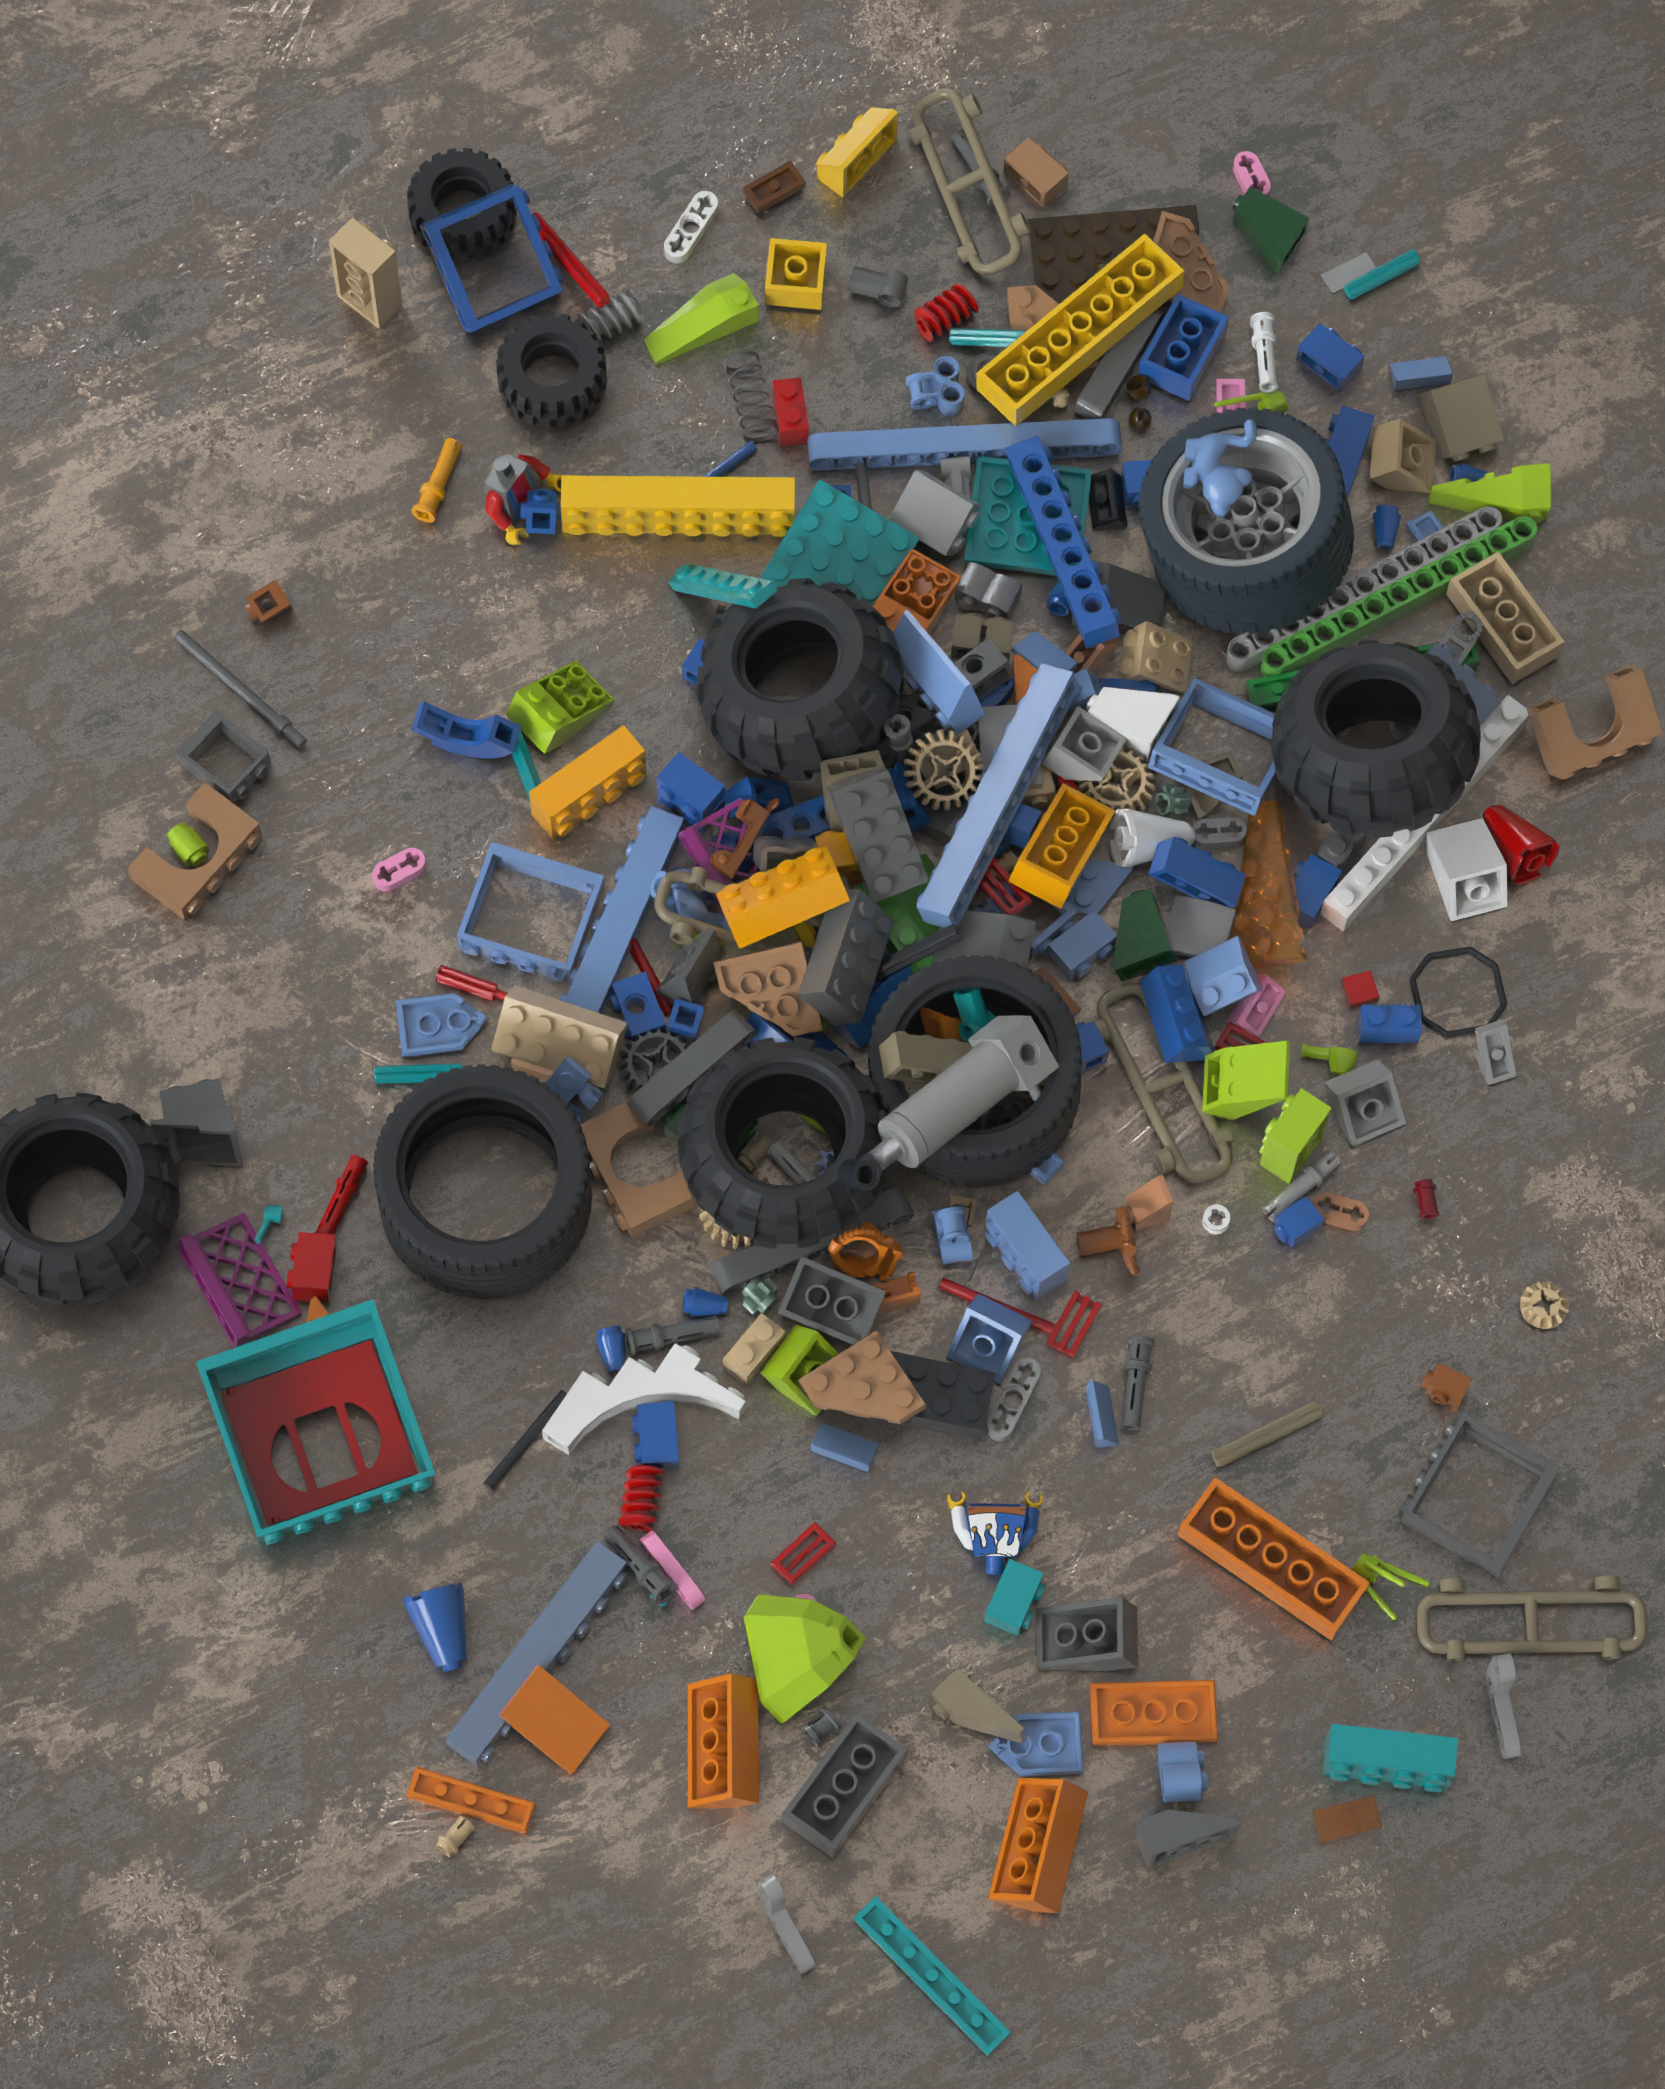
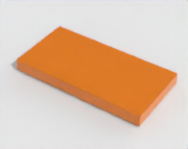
M1215 1680L1090 1683L1089 1685L1092 1747L1158 1745V1743L1196 1741V1744L1218 1743Z

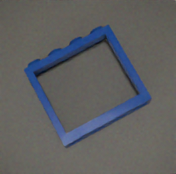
M517 184L506 186L420 225L463 329L466 332H474L563 291L560 285L563 283L561 273L557 267L553 268L549 257H552L551 249L546 241L542 242L538 231L541 230L539 220L535 214L531 215L527 206L530 203L529 196L524 188L520 189V186ZM512 198L549 286L476 318L440 230Z

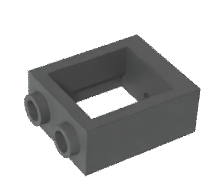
M217 711L176 752L180 765L203 783H207L233 804L238 799L242 800L249 793L251 785L256 779L263 778L271 767L269 752ZM222 734L255 759L230 788L197 763L198 759Z

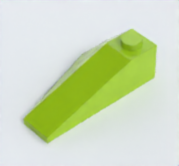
M733 273L705 286L643 339V343L654 364L658 365L759 322V305L747 283Z
M1550 463L1512 467V473L1496 476L1495 472L1486 473L1485 477L1475 482L1464 478L1433 485L1430 489L1428 502L1432 505L1471 513L1489 506L1496 508L1501 513L1502 519L1512 521L1517 517L1527 516L1532 518L1535 523H1540L1543 520H1547L1551 509Z

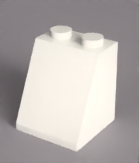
M1103 687L1098 696L1093 694L1090 698L1086 710L1127 738L1123 745L1125 753H1128L1133 748L1135 751L1134 757L1143 755L1145 757L1143 764H1149L1152 751L1178 707L1180 697L1175 694Z
M1483 818L1426 833L1427 855L1451 922L1507 907V864Z

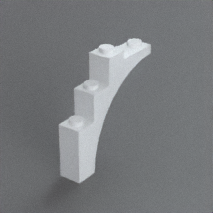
M675 1343L655 1373L653 1372V1367L641 1359L635 1361L630 1357L610 1386H607V1381L596 1373L589 1375L582 1371L543 1428L542 1434L545 1441L570 1455L580 1441L598 1425L622 1411L637 1407V1404L666 1401L691 1402L719 1409L740 1420L746 1411V1401L743 1399L744 1396L732 1387L726 1389L719 1385L717 1378L706 1371L700 1373L701 1359L698 1358L699 1354L689 1346L684 1345L682 1348Z

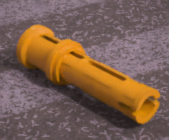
M445 439L428 482L421 486L420 498L411 509L413 516L421 521L431 523L436 520L437 514L435 512L437 507L445 498L444 487L458 454L463 447L460 442L455 446L456 439Z

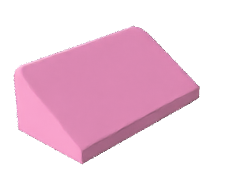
M1267 974L1257 975L1264 990L1238 1002L1227 1020V1023L1230 1021L1258 1038L1287 993L1285 989Z

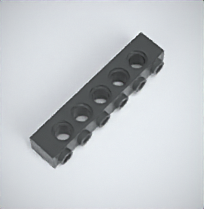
M990 638L983 643L977 644L969 653L953 662L971 683L979 701L1015 676L1008 659ZM919 690L905 696L900 701L897 714L904 715L910 721V733L913 737L911 748L913 749L918 746L915 742L917 739H921L924 742L926 733L933 734L943 728L935 716L937 711L934 708L931 710L926 708L920 699L922 693ZM881 731L879 733L880 740H885L879 742L872 751L879 750L883 765L887 769L894 763L893 752L886 743L887 735L885 731Z

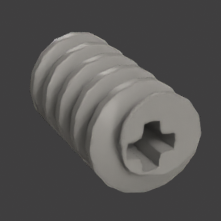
M627 289L626 295L619 293L616 295V300L610 298V303L603 308L596 307V310L590 308L587 310V317L580 313L578 319L585 323V330L592 328L597 334V340L602 342L601 334H604L608 339L612 338L611 329L621 334L622 323L628 329L632 328V318L640 324L642 322L640 315L642 311L635 294L631 289Z

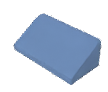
M1446 356L1389 364L1394 391L1450 384L1453 376Z
M1035 631L1027 635L1011 649L1014 655H1020L1037 670L1041 663L1074 672L1077 666V662Z
M1093 1380L1088 1381L1086 1396L1095 1446L1097 1448L1116 1446L1119 1444L1109 1387Z
M821 1422L811 1444V1452L869 1472L879 1443Z

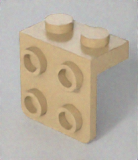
M1148 621L1126 632L1123 638L1124 650L1119 666V679L1148 680L1179 694L1187 690L1193 643L1190 639Z

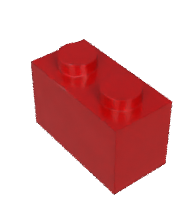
M801 377L773 380L772 396L780 447L807 444L809 425Z
M299 1232L297 1243H292L290 1260L295 1261L294 1269L288 1270L287 1288H291L293 1300L310 1301L316 1296L320 1302H330L337 1252L335 1235Z

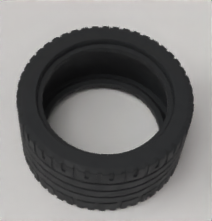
M961 955L954 959L952 957L946 958L942 962L936 961L931 963L929 967L925 966L919 969L918 973H913L907 977L905 982L902 981L897 986L896 991H892L888 996V1001L883 1003L881 1012L877 1014L875 1025L872 1026L871 1038H869L868 1071L869 1077L881 1094L877 1096L881 1110H885L889 1114L910 1098L902 1081L884 1079L879 1045L889 1038L892 1033L898 1031L922 1036L925 1030L920 1009L923 1007L953 1017L960 1015L953 996L954 990L980 988L986 1009L994 1016H1031L1059 1065V1068L1048 1076L1045 1087L1035 1103L1021 1116L1002 1126L985 1130H962L925 1161L914 1167L918 1168L922 1174H928L931 1178L938 1181L939 1179L944 1180V1183L952 1185V1183H955L957 1186L963 1187L966 1185H971V1187L984 1185L988 1187L996 1183L998 1185L1004 1184L1010 1179L1011 1181L1016 1180L1019 1176H1025L1032 1172L1034 1167H1040L1044 1160H1048L1053 1155L1054 1150L1057 1151L1062 1145V1140H1065L1068 1136L1069 1129L1072 1128L1074 1118L1077 1116L1078 1104H1080L1081 1041L1078 1028L1075 1025V1019L1072 1013H1069L1068 1005L1062 1001L1061 995L1053 990V986L1048 981H1043V977L1039 974H1034L1031 969L1025 966L1021 967L1019 963L1014 961L1008 962L1007 959L1001 957L996 959L989 955H985V957H979V955L966 957V955Z
M477 1064L475 1067L467 1065L460 1069L458 1067L452 1068L446 1073L445 1071L438 1073L436 1077L424 1080L422 1085L418 1084L415 1086L411 1093L408 1092L403 1097L402 1102L396 1104L393 1113H390L386 1119L387 1123L383 1124L380 1131L381 1136L378 1137L376 1143L377 1149L374 1152L373 1163L374 1184L386 1236L389 1242H391L395 1253H398L399 1259L403 1264H407V1268L412 1273H416L417 1277L421 1280L428 1281V1284L434 1288L439 1287L441 1291L446 1293L452 1292L455 1296L462 1297L464 1295L472 1299H476V1297H481V1299L495 1297L497 1299L504 1298L503 1295L512 1296L516 1295L519 1291L525 1292L530 1290V1287L533 1285L535 1287L542 1283V1280L545 1278L549 1279L554 1275L553 1272L559 1271L564 1266V1262L571 1258L573 1250L576 1251L580 1244L579 1240L585 1234V1227L588 1225L589 1214L591 1213L592 1190L588 1148L585 1136L582 1133V1127L577 1121L574 1112L569 1110V1105L565 1100L560 1099V1095L555 1090H550V1086L546 1083H541L538 1078L532 1075L529 1077L520 1070L513 1071V1068L509 1067L500 1068V1065H491L490 1067L486 1066V1064ZM497 1125L511 1128L527 1135L549 1155L558 1173L552 1197L545 1209L533 1222L509 1236L494 1240L475 1241L449 1235L429 1223L412 1202L410 1187L414 1172L426 1152L436 1142L450 1133L470 1126Z

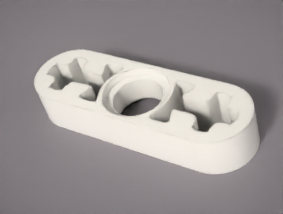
M710 191L698 192L664 242V255L669 262L680 264L686 261L718 212V199L714 193ZM706 202H710V207L706 206L702 211V217L698 215L700 213V204L704 205ZM687 222H695L698 224L699 229L696 232L689 233L683 229V226ZM681 237L683 239L682 251L672 252V247L676 248L679 245Z

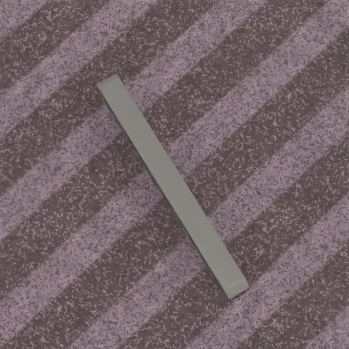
M1483 507L1343 580L1340 586L1336 587L1334 594L1331 597L1329 596L1328 600L1322 606L1319 605L1315 611L1321 617L1313 618L1307 614L1306 618L1298 619L1296 623L1291 625L1296 628L1294 631H1288L1283 626L1281 629H1271L1270 632L1265 633L1260 631L1257 634H1249V632L1240 634L1233 638L1228 645L1226 655L1228 667L1235 672H1243L1262 662L1264 651L1273 644L1500 527L1502 522L1501 513L1494 507ZM1482 522H1489L1493 526L1486 527L1482 524ZM1457 535H1465L1469 539L1462 540L1459 539ZM1432 548H1441L1444 552L1437 553ZM1414 560L1418 562L1420 565L1413 566L1410 565L1408 561ZM1390 573L1394 575L1395 578L1388 579L1384 577L1383 574ZM1365 586L1371 591L1363 592L1358 587ZM1341 599L1346 604L1338 605L1333 600ZM1266 638L1269 639L1271 643L1263 644L1259 641V639ZM1241 651L1247 656L1238 657L1234 652Z

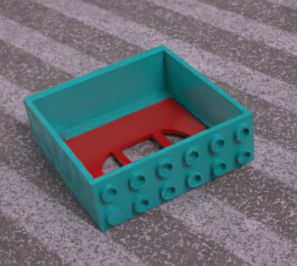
M373 1299L196 1361L259 1543L265 1541L267 1546L284 1540L283 1535L292 1531H295L296 1535L306 1533L314 1529V1523L323 1520L326 1525L343 1519L342 1513L354 1510L355 1514L365 1512L373 1508V1502L382 1499L384 1504L402 1498L401 1492L413 1489L414 1493L421 1492L430 1488L431 1482L435 1481V1471ZM373 1338L394 1398L390 1396L373 1345L369 1339ZM219 1392L222 1393L240 1448L242 1450L260 1505L262 1507L266 1522L269 1527L265 1528V1525L263 1523L251 1485L249 1483L224 1408L222 1406L218 1394ZM345 1403H351L366 1410L373 1417L379 1428L381 1448L377 1460L370 1469L365 1465L345 1408ZM334 1406L358 1474L318 1488L294 1421L297 1418ZM398 1415L401 1416L411 1447L413 1449L417 1464L421 1472L419 1474L417 1472L406 1438L404 1436L400 1421L398 1419ZM282 1425L287 1428L308 1488L306 1492L286 1484L279 1477L273 1466L271 1458L272 1443Z

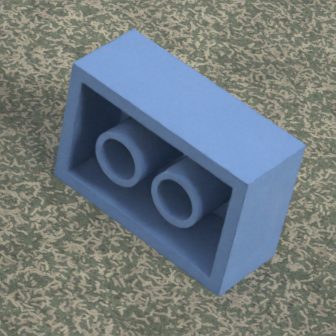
M1018 1191L987 1210L986 1231L984 1235L992 1247L997 1246L1003 1254L1001 1256L1002 1261L1008 1270H1015L1020 1277L1019 1284L1026 1295L1032 1294L1035 1300L1038 1301L1067 1282L1069 1261Z

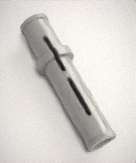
M1328 1149L1312 1166L1307 1165L1302 1170L1303 1174L1296 1178L1266 1206L1262 1207L1264 1214L1267 1215L1274 1208H1277L1268 1217L1272 1222H1275L1278 1214L1300 1200L1314 1186L1319 1187L1323 1183L1322 1179L1342 1164L1339 1157L1327 1164V1161L1335 1155L1332 1150Z

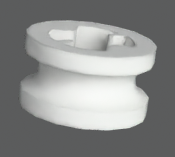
M1219 1204L1207 1207L1202 1219L1204 1229L1214 1235L1222 1234L1227 1230L1230 1222V1213L1227 1208ZM1217 1213V1217L1220 1215L1223 1217L1221 1225L1216 1226L1215 1222L1212 1224L1209 1222L1212 1214Z

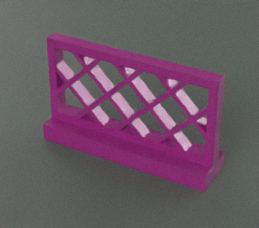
M741 798L693 826L686 828L677 835L694 865L702 867L709 872L707 879L730 885L732 879L728 878L727 880L723 874L711 866L710 857L712 853L708 846L714 847V852H717L718 849L734 852V848L720 845L723 829L740 833L738 843L746 831L745 822H743L741 829L725 824L728 812L740 807L742 803ZM723 816L721 823L714 821ZM707 824L720 827L716 843L705 841L698 829ZM759 832V834H758V836L756 837V839H757V838H760V837H763V835H762L761 832ZM748 852L746 856L753 858V853ZM754 862L751 875L739 871L735 875L749 879L756 873L757 865ZM711 893L723 913V910L721 908V905L716 894Z
M244 1212L194 1236L190 1233L181 1237L178 1247L180 1255L234 1348L247 1344L248 1341L302 1315L301 1310L295 1300H293L289 1289L263 1244H258L254 1241L257 1234ZM241 1223L246 1231L244 1242L227 1237L229 1229ZM210 1238L221 1243L217 1254L204 1251L200 1242ZM224 1243L241 1248L238 1260L221 1256ZM245 1249L259 1254L261 1257L259 1266L241 1262ZM218 1262L235 1266L232 1279L221 1277L217 1274L216 1267ZM239 1268L256 1273L252 1286L235 1281ZM260 1274L273 1278L275 1282L273 1292L256 1287ZM224 1284L229 1286L228 1291L225 1288ZM233 1287L250 1292L246 1305L232 1300L230 1294ZM253 1293L271 1298L267 1311L249 1306ZM274 1299L287 1303L291 1312L284 1315L270 1312ZM247 1312L264 1317L262 1325L250 1331L244 1321Z

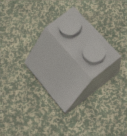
M1077 706L1063 725L1041 764L1065 780L1102 781L1127 738Z
M1379 1060L1324 1082L1331 1108L1352 1147L1406 1124L1393 1074Z

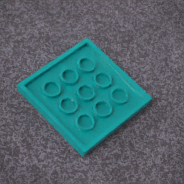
M977 456L972 500L981 504L978 510L980 517L972 528H968L964 565L972 562L988 568L1055 575L1008 460ZM1050 464L1052 469L1057 467L1062 480V484L1059 487L1061 492L1066 490L1070 497L1072 507L1069 510L1071 515L1077 514L1082 530L1078 532L1081 538H1083L1092 469ZM1035 469V470H1032L1031 472H1038L1039 470H1038V469ZM1045 492L1040 495H1048L1049 492ZM1055 515V516H1052V517H1050V518H1051V519H1055V518H1058L1059 516H1058V515ZM1062 539L1060 542H1066L1069 539ZM1072 562L1069 565H1077L1080 562Z
M819 479L760 576V579L772 581L776 588L787 585L790 579L811 578L816 585L831 581L847 587L856 595L858 601L864 598L873 606L911 548H915L919 537Z

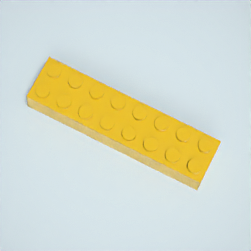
M1143 234L976 373L977 390L1014 426L1019 425L1181 290L1184 283V270L1146 234Z
M561 475L562 531L572 535L598 533L607 536L613 533H627L628 535L638 536L643 533H656L659 536H668L672 533H684L688 536L714 534L723 537L730 534H743L747 537H754L759 534H772L775 537H784L794 522L795 477Z

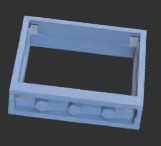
M1193 678L1156 743L1148 768L1255 816L1277 777L1274 761L1260 786L1257 787L1171 748L1170 745L1193 705L1269 740L1272 739V722L1275 714L1236 695L1218 689L1209 683L1207 684Z
M491 842L456 936L458 947L469 955L476 956L482 954L499 964H506L508 962L518 965V968L525 972L534 973L538 971L555 981H563V979L569 981L571 972L576 968L581 950L585 944L605 888L604 875ZM497 866L590 894L566 964L472 935Z

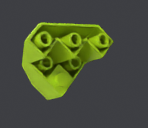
M760 1594L755 1597L744 1616L760 1702L780 1723L786 1722L826 1690L854 1660L866 1639L846 1616L812 1599Z

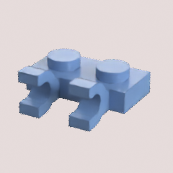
M568 1055L545 1083L550 1086V1090H555L560 1095L561 1100L566 1101L569 1105V1110L574 1112L577 1121L580 1123L586 1113L573 1105L570 1100L577 1093L581 1102L591 1110L603 1092L587 1081L592 1074Z

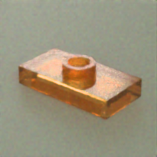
M1374 1795L1313 1810V1817L1321 1843L1379 1829L1383 1826Z

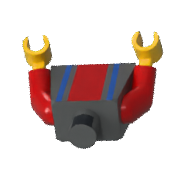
M505 454L494 460V469L484 481L483 487L486 495L485 511L502 531H506V541L509 544L522 545L518 540V536L520 538H528L529 533H526L525 528H514L513 525L520 517L521 501H527V490L535 491L536 489H541L544 485L543 480L546 479L549 489L561 492L557 482L561 480L562 474H552L548 466L533 456L519 454L514 457L510 454Z

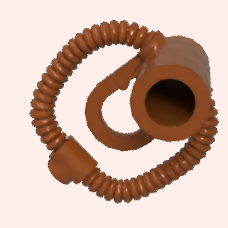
M1121 1206L1117 1209L1115 1225L1077 1232L1076 1241L1080 1256L1120 1249V1251H1123L1122 1254L1130 1273L1137 1275L1140 1272L1135 1259L1137 1246L1133 1230L1130 1227L1131 1216L1127 1207Z

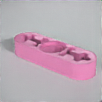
M649 1531L639 1539L642 1548L651 1560L662 1567V1573L668 1580H674L678 1585L676 1592L690 1609L694 1610L706 1601L700 1589L654 1531Z

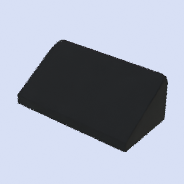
M1112 468L1091 475L1089 504L1093 529L1102 530L1128 526L1121 475Z

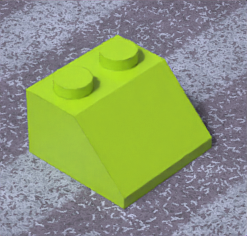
M795 1324L760 1373L780 1393L817 1416L822 1409L815 1408L798 1380L839 1353L818 1331Z

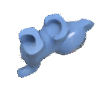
M1251 419L1246 420L1244 423L1245 436L1243 437L1235 434L1210 433L1201 438L1186 440L1185 461H1191L1192 467L1185 468L1183 488L1192 489L1197 486L1198 480L1202 481L1203 496L1210 502L1211 509L1217 516L1224 517L1228 513L1230 505L1237 501L1243 493L1244 487L1251 482L1253 475L1248 470L1243 468L1235 469L1233 466L1219 465L1218 463L1227 446H1237L1246 449L1256 441L1257 427L1255 421Z
M673 867L671 869V871L680 870L689 873L691 872V869H681L679 867ZM659 871L654 877L650 886L653 898L656 897L662 877L669 872ZM676 882L672 884L666 906L671 912L708 924H717L723 929L731 931L724 915L707 911L706 906L715 902L712 894L705 890L694 891L684 883Z

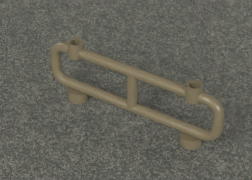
M942 88L923 97L916 103L912 112L914 128L909 130V133L916 145L922 144L963 245L957 248L964 264L969 262L974 271L980 275L989 276L1011 266L1018 260L1022 252L1021 238L1031 233V228L1022 212L1011 216L972 121V119L983 114L978 100L973 94L963 98L953 88ZM945 99H950L953 102L979 166V169L952 183L948 181L931 139V132L923 119V113L927 108ZM984 179L1011 244L1010 252L990 264L982 263L979 257V250L972 240L954 195Z
M692 867L690 873L675 870L662 877L656 893L654 907L657 915L663 921L672 924L669 936L673 941L680 944H691L695 932L700 934L708 927H711L715 930L718 940L738 946L732 931L673 913L666 906L673 883H684L694 891L705 890L715 894L722 891L727 886L726 884L707 879L709 872L702 867ZM816 915L803 921V923L820 928L824 916ZM765 938L743 948L758 951L776 946L764 942Z
M1132 982L1107 991L1098 1000L1097 1013L1099 1019L1094 1022L1104 1042L1111 1041L1164 1146L1163 1149L1154 1152V1159L1160 1172L1166 1174L1176 1170L1183 1180L1194 1184L1203 1183L1221 1176L1232 1165L1233 1155L1229 1144L1234 1139L1231 1130L1227 1125L1220 1128L1214 1115L1202 1112L1203 1093L1187 1062H1175L1174 1064L1178 1071L1145 1083L1109 1012L1110 1003L1134 994L1142 999L1146 1014L1151 1020L1139 983ZM1180 1082H1184L1209 1132L1210 1140L1221 1156L1219 1163L1198 1172H1194L1187 1167L1151 1095Z
M1618 1576L1596 1577L1595 1590L1521 1592H1465L1464 1579L1445 1578L1440 1580V1593L1429 1594L1423 1598L1417 1609L1419 1641L1425 1649L1432 1653L1447 1654V1661L1449 1662L1465 1661V1654L1602 1652L1603 1659L1614 1660L1621 1658V1652L1636 1650L1640 1647L1647 1637L1648 1630L1647 1612L1644 1602L1637 1594L1631 1591L1620 1590V1577ZM1624 1602L1633 1607L1635 1634L1629 1639L1539 1640L1537 1604ZM1525 1604L1526 1641L1449 1640L1438 1642L1430 1635L1429 1611L1436 1605Z

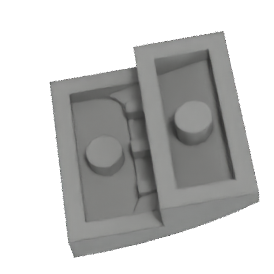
M1175 895L1166 926L1175 955L1193 958L1228 941L1237 911L1217 903Z

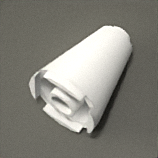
M1117 809L1110 821L1109 829H1114V839H1109L1111 857L1117 866L1125 868L1153 861L1159 842L1172 837H1180L1185 839L1188 845L1191 846L1195 839L1193 828L1185 821L1131 809Z

